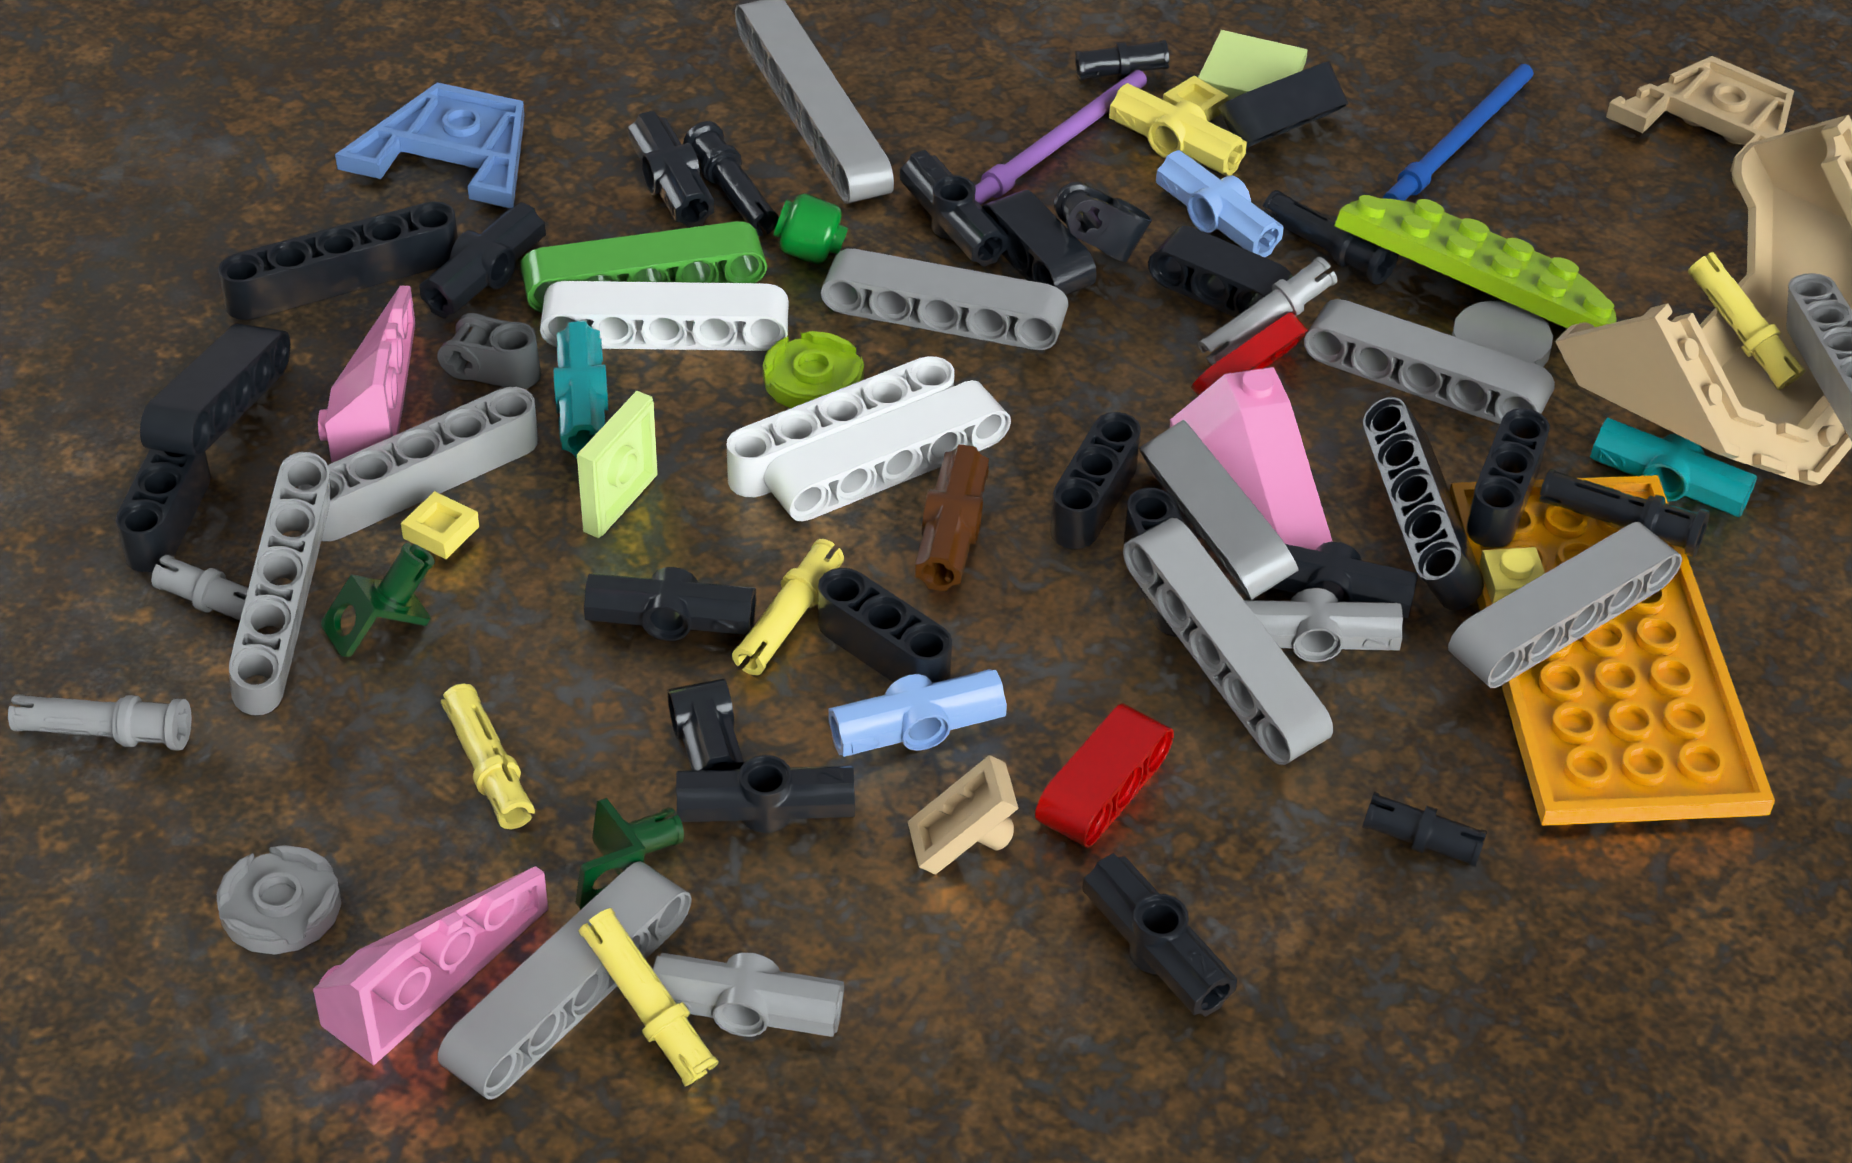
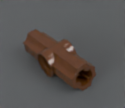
M958 444L956 449L945 452L935 490L930 489L928 491L922 521L923 537L919 545L915 564V577L921 579L928 589L947 591L949 587L961 584L970 544L976 545L983 512L982 495L985 491L984 487L989 473V458L979 453L977 447Z

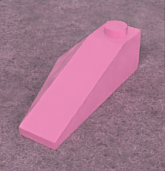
M400 286L332 386L328 409H320L319 439L320 441H328L331 462H336L399 434L415 330V316L410 286Z
M1274 367L1224 374L1170 419V428L1182 420L1189 424L1285 544L1316 550L1323 543L1332 541L1293 409Z
M536 866L359 949L343 964L329 969L319 984L313 988L321 1026L374 1066L548 910L544 872Z

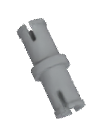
M164 555L160 558V563L168 566V568L166 569L156 564L151 579L154 588L163 589L192 601L195 609L209 613L215 610L237 620L241 619L248 592L247 587L227 580L226 575L215 568L202 570L177 560L171 555Z

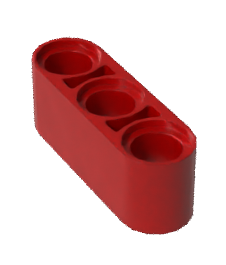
M1124 703L1119 704L1049 782L1036 806L1035 820L1086 848L1091 847L1161 766L1171 748L1174 730Z

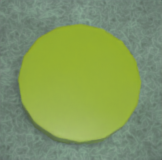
M809 331L801 333V339L789 341V336L783 338L766 352L763 362V381L766 391L776 402L788 408L796 407L864 380V363L862 356L860 359L856 354V347L848 340L832 333Z

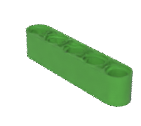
M728 222L541 247L530 251L521 260L520 270L530 307L542 313L545 291L556 282L757 283L766 274L767 263L756 229L746 222Z

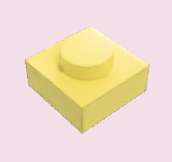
M1194 75L1164 93L1163 100L1172 105H1176L1184 100L1194 102L1202 109L1209 122L1221 114L1218 107L1228 101V95Z
M434 491L401 522L403 539L447 559L479 528L478 512Z
M1536 547L1482 551L1479 566L1492 604L1545 574Z

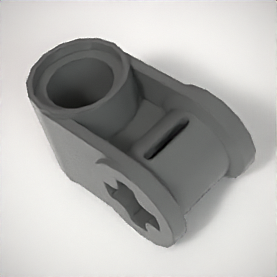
M467 313L462 315L457 322L456 334L453 339L444 342L437 353L439 364L445 372L460 380H473L503 388L519 387L527 389L535 385L541 377L534 329L522 322H508L485 317L477 313Z

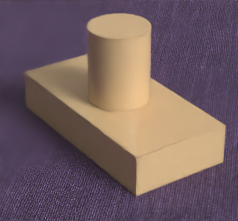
M988 755L907 821L920 868L936 875L976 842L993 850H1001L1008 845L1014 833V824L1009 816L1019 808L1005 762Z

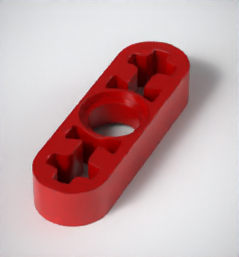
M1293 312L1287 313L1208 368L1192 384V390L1199 396L1224 374L1267 368L1294 348L1306 336L1309 330Z

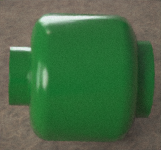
M802 193L794 201L786 199L773 236L780 238L779 248L782 252L819 265L826 260L829 252L836 255L840 252L848 227L840 225L842 211L839 206Z

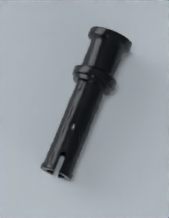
M704 121L694 125L685 135L683 144L690 143L701 164L702 175L709 182L718 184L746 223L751 224L756 229L758 236H763V231L757 224L758 222L767 234L771 233L776 228L779 216L741 168L742 159L738 150L726 144L723 130L715 122Z
M1279 190L1271 192L1263 203V207L1272 210L1264 209L1263 211L1282 224L1287 230L1330 252L1334 262L1342 267L1350 265L1366 274L1367 280L1376 285L1382 284L1387 280L1397 264L1399 254L1335 227V221L1302 205Z
M1550 469L1546 474L1539 501L1542 503L1566 508L1576 513L1623 527L1634 522H1640L1665 543L1685 549V554L1690 557H1695L1700 548L1710 515L1708 510L1700 509L1696 513L1667 504L1663 496H1649L1648 499L1635 497L1609 487L1568 476L1553 469Z

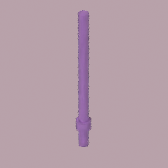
M1140 70L1133 71L1005 165L997 164L982 175L981 182L975 185V200L982 205L991 197L999 198L1014 187L1017 178L1108 113L1117 91L1123 85L1129 83L1139 89L1145 86L1147 83L1145 74Z

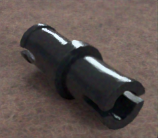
M1166 40L1128 46L1125 41L1116 42L1113 48L1075 52V66L1079 81L1111 75H1118L1119 79H1123L1135 70L1168 69V63L1170 62Z
M1377 792L1373 793L1362 828H1369L1412 843L1411 849L1423 853L1424 848L1467 862L1474 867L1478 861L1484 844L1483 841L1487 834L1486 830H1479L1436 815L1438 810L1436 808L1426 805L1425 810H1421L1381 796Z

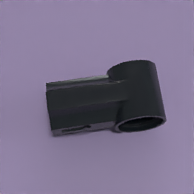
M719 679L668 689V707L673 731L677 740L683 739L691 770L740 769L744 761L734 732L733 706L726 680Z

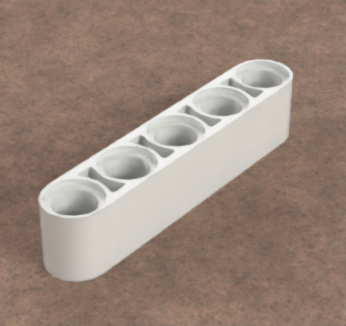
M561 281L550 285L545 291L540 333L547 343L557 347V333L563 331L569 322L586 321L593 329L600 330L602 349L767 351L777 341L787 338L789 300L782 288L763 283Z
M922 357L734 431L727 439V472L730 489L743 497H758L770 493L771 491L764 482V474L769 464L776 457L953 387L954 368L952 364L939 357Z
M978 381L963 382L783 453L776 457L767 467L764 474V482L793 519L802 522L811 520L941 467L945 452L956 449L958 444L977 447L978 451L991 447L998 443L1009 430L1011 424L1010 415Z

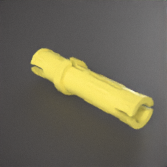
M1714 252L1709 253L1706 257L1703 256L1688 269L1689 275L1703 289L1709 300L1743 342L1742 350L1748 357L1753 356L1778 390L1783 389L1786 385L1789 386L1805 373L1806 370L1792 356L1778 337L1781 334L1780 330L1775 324L1769 325L1765 318L1761 316L1741 287L1723 267V264Z
M826 539L816 540L798 568L790 569L783 577L780 592L742 643L732 653V658L737 666L743 662L747 655L751 657L742 669L744 672L750 675L762 674L766 664L807 608L815 607L818 604V584L820 578L824 573L839 568L844 562V555L840 548L833 553L830 559L825 558L835 545L833 542Z
M465 683L449 688L443 694L445 699H441V704L456 730L455 732L468 759H470L474 767L473 780L478 791L486 795L490 800L501 827L512 830L526 825L532 819L530 813H534L535 809L519 781L521 771L516 760L504 751L491 721L480 703L481 701L475 688Z
M608 908L589 920L591 926L586 923L581 926L578 932L581 937L585 938L645 1025L642 1029L643 1035L648 1042H657L685 1086L699 1080L708 1073L706 1071L707 1068L709 1070L713 1069L719 1061L716 1057H713L688 1021L687 1017L690 1015V1011L683 1002L676 1004L623 928L612 908Z

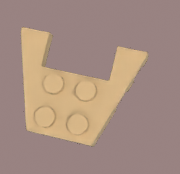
M1711 56L1670 74L1669 81L1662 85L1656 86L1649 83L1638 88L1636 96L1625 100L1622 96L1613 99L1609 103L1606 117L1644 133L1667 111L1681 117L1689 125L1702 126L1722 135L1730 143L1745 145L1733 159L1730 170L1732 172L1735 159L1750 143L1784 134L1794 90Z

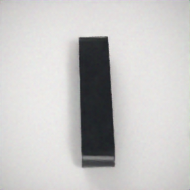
M425 202L228 256L221 261L218 267L226 312L231 317L240 320L256 319L440 268L450 260L452 248L458 239L454 209L443 202Z
M238 323L232 325L146 405L140 423V438L143 447L201 456L283 375L290 357L291 343L288 332Z
M1396 397L1381 399L1373 404L1365 413L1363 426L1415 569L1443 607L1449 610H1461L1469 607L1482 594L1484 580L1428 435L1401 399Z

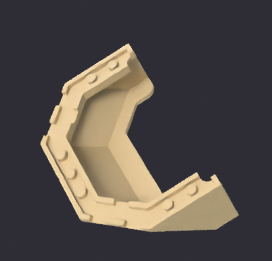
M1849 114L1750 143L1737 156L1732 169L1733 184L1740 191L1748 207L1747 275L1738 285L1768 324H1775L1780 330L1781 334L1778 337L1792 356L1806 370L1805 373L1789 386L1786 385L1783 389L1778 390L1756 359L1745 354L1741 348L1744 345L1716 308L1699 325L1693 313L1676 316L1672 321H1669L1667 318L1673 312L1667 303L1651 307L1643 316L1599 327H1594L1585 322L1570 326L1555 342L1579 386L1718 455L1811 486L1820 485L1852 448V441L1787 331L1788 284L1791 279L1802 274L1816 273L1825 275L1835 282L1852 309V120Z

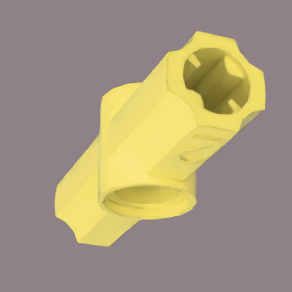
M1126 83L1117 91L1116 97L1110 105L1109 118L1147 137L1152 149L1163 158H1166L1167 155L1174 151L1180 150L1196 162L1225 176H1230L1238 170L1239 164L1246 154L1247 141L1208 122L1205 113L1194 102L1184 100L1176 105H1172Z

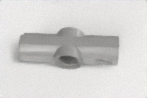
M1311 588L1298 592L1292 597L1291 601L1244 600L1280 648H1294L1296 655L1305 661H1327L1338 655L1341 649L1400 650L1403 615L1401 604L1338 602V599L1332 592L1320 588Z
M661 953L656 958L653 971L676 1004L683 1002L690 1011V1014L714 1018L715 1023L720 1028L731 1034L752 1037L763 1033L767 1026L834 1037V1034L837 1033L844 996V981L781 972L772 960L755 953L735 954L728 959L727 963Z

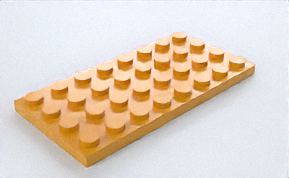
M1658 475L1577 478L1644 499H1648L1649 496L1654 497L1655 495L1663 496L1668 504ZM1544 479L1536 480L1517 531L1510 544L1499 548L1483 547L1469 538L1466 531L1477 482L1451 483L1449 492L1478 566L1483 550L1536 547L1544 571L1547 573L1624 527L1582 515L1566 508L1540 502V491ZM1668 544L1681 555L1682 563L1674 578L1660 591L1502 685L1542 826L1770 815L1775 799L1691 565L1685 554V549ZM1485 581L1482 594L1477 599L1480 611L1492 605Z

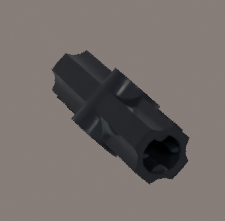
M655 111L639 114L637 120L628 126L629 141L641 160L642 171L649 192L652 195H661L676 222L685 224L687 228L704 225L705 220L715 213L714 199L700 176L698 159L690 143L681 144L667 119L656 115Z
M926 150L911 154L906 164L900 167V181L932 216L931 228L933 232L941 238L953 240L972 262H978L982 267L996 263L999 256L1008 249L1009 236L975 200L976 187L974 183L968 178L953 175L935 155H930Z
M520 202L516 207L509 209L481 234L473 230L462 233L452 248L450 260L419 285L421 299L427 303L432 313L446 319L450 314L456 313L486 286L493 289L504 287L514 273L517 260L546 236L545 222L537 215L535 208Z
M1331 541L1323 543L1316 550L1285 544L1293 556L1299 571L1271 588L1292 593H1298L1311 588L1326 589L1336 596L1338 602L1401 604L1403 617L1409 618L1418 573L1362 561L1361 556L1354 548L1342 542Z
M677 567L659 569L652 575V578L592 573L588 575L585 586L584 616L585 620L642 625L649 635L665 641L682 639L690 630L747 635L754 627L756 588L698 583V580L692 573Z
M760 755L747 760L740 769L677 771L676 773L677 814L681 822L742 821L748 828L756 832L770 833L782 829L791 819L855 817L853 766L790 767L784 760L776 756Z
M1113 853L1103 858L1084 877L1083 892L1130 943L1129 953L1134 965L1142 971L1158 974L1193 1015L1202 1014L1206 1017L1220 1009L1226 999L1235 992L1237 978L1188 925V910L1185 905L1176 897L1159 894L1125 856L1118 857Z

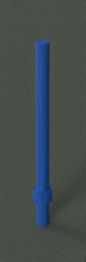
M1520 64L1419 162L1410 163L1400 172L1397 183L1383 195V198L1405 201L1409 196L1418 195L1431 182V175L1533 77L1532 68L1527 64Z

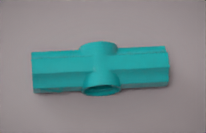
M586 321L569 322L563 331L557 333L558 367H554L556 412L560 414V442L562 450L571 452L575 458H577L580 450L605 425V411H609L606 364L602 365L603 354L600 330L593 329Z
M1608 417L1599 431L1590 455L1592 460L1633 476L1658 475L1668 502L1677 501L1686 496L1739 518L1748 503L1757 480V476L1706 456L1702 446L1675 433L1669 434L1662 439Z

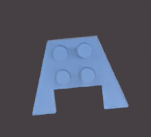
M437 82L336 153L337 169L381 179L400 152L460 164L470 168H478L479 170L468 184L469 199L512 208L514 207L525 117L524 103L521 100Z

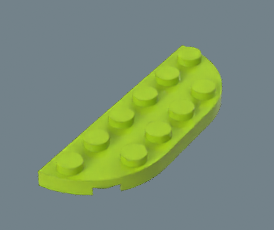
M1362 195L1357 201L1350 202L1342 207L1334 226L1567 329L1572 325L1583 322L1599 327L1617 321L1613 302L1606 298L1595 285L1578 273L1579 267L1574 262L1561 257H1547L1534 251L1533 246L1518 238L1506 239L1492 233L1484 223L1471 218L1460 219L1444 212V208L1434 201L1419 199L1417 203Z

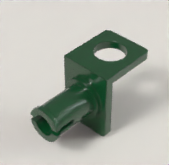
M405 543L383 579L350 575L321 621L323 630L341 656L351 657L377 617L424 626L431 620L430 615L414 594L429 569L435 564L433 556L428 551L416 544L411 546L410 543ZM352 605L356 614L355 625L348 635H344L341 630L342 614L348 606Z
M607 798L597 801L592 839L603 856L585 862L580 866L575 901L580 910L605 888L593 889L594 882L605 871L614 869L619 876L633 863L639 861L644 863L646 854L683 842V824L678 814L674 816L675 810L668 807L661 810V812L628 823L621 817Z

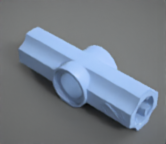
M1180 150L1167 155L1164 163L1157 169L1156 183L1187 206L1190 219L1200 231L1211 233L1218 229L1243 249L1262 257L1272 254L1275 246L1282 240L1284 226L1251 202L1249 191L1239 178L1230 175L1219 179Z
M988 669L932 683L927 676L914 674L902 677L892 683L885 695L828 708V719L833 743L838 755L843 757L901 742L910 750L921 751L935 747L943 742L949 735L950 730L1005 717L1007 703L1003 692V685L996 670Z

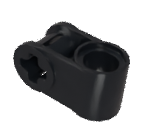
M1072 182L1063 186L1054 199V210L1058 218L1067 225L1074 237L1097 247L1105 254L1121 262L1129 260L1152 222L1149 215L1133 204L1120 198H1113L1082 182Z

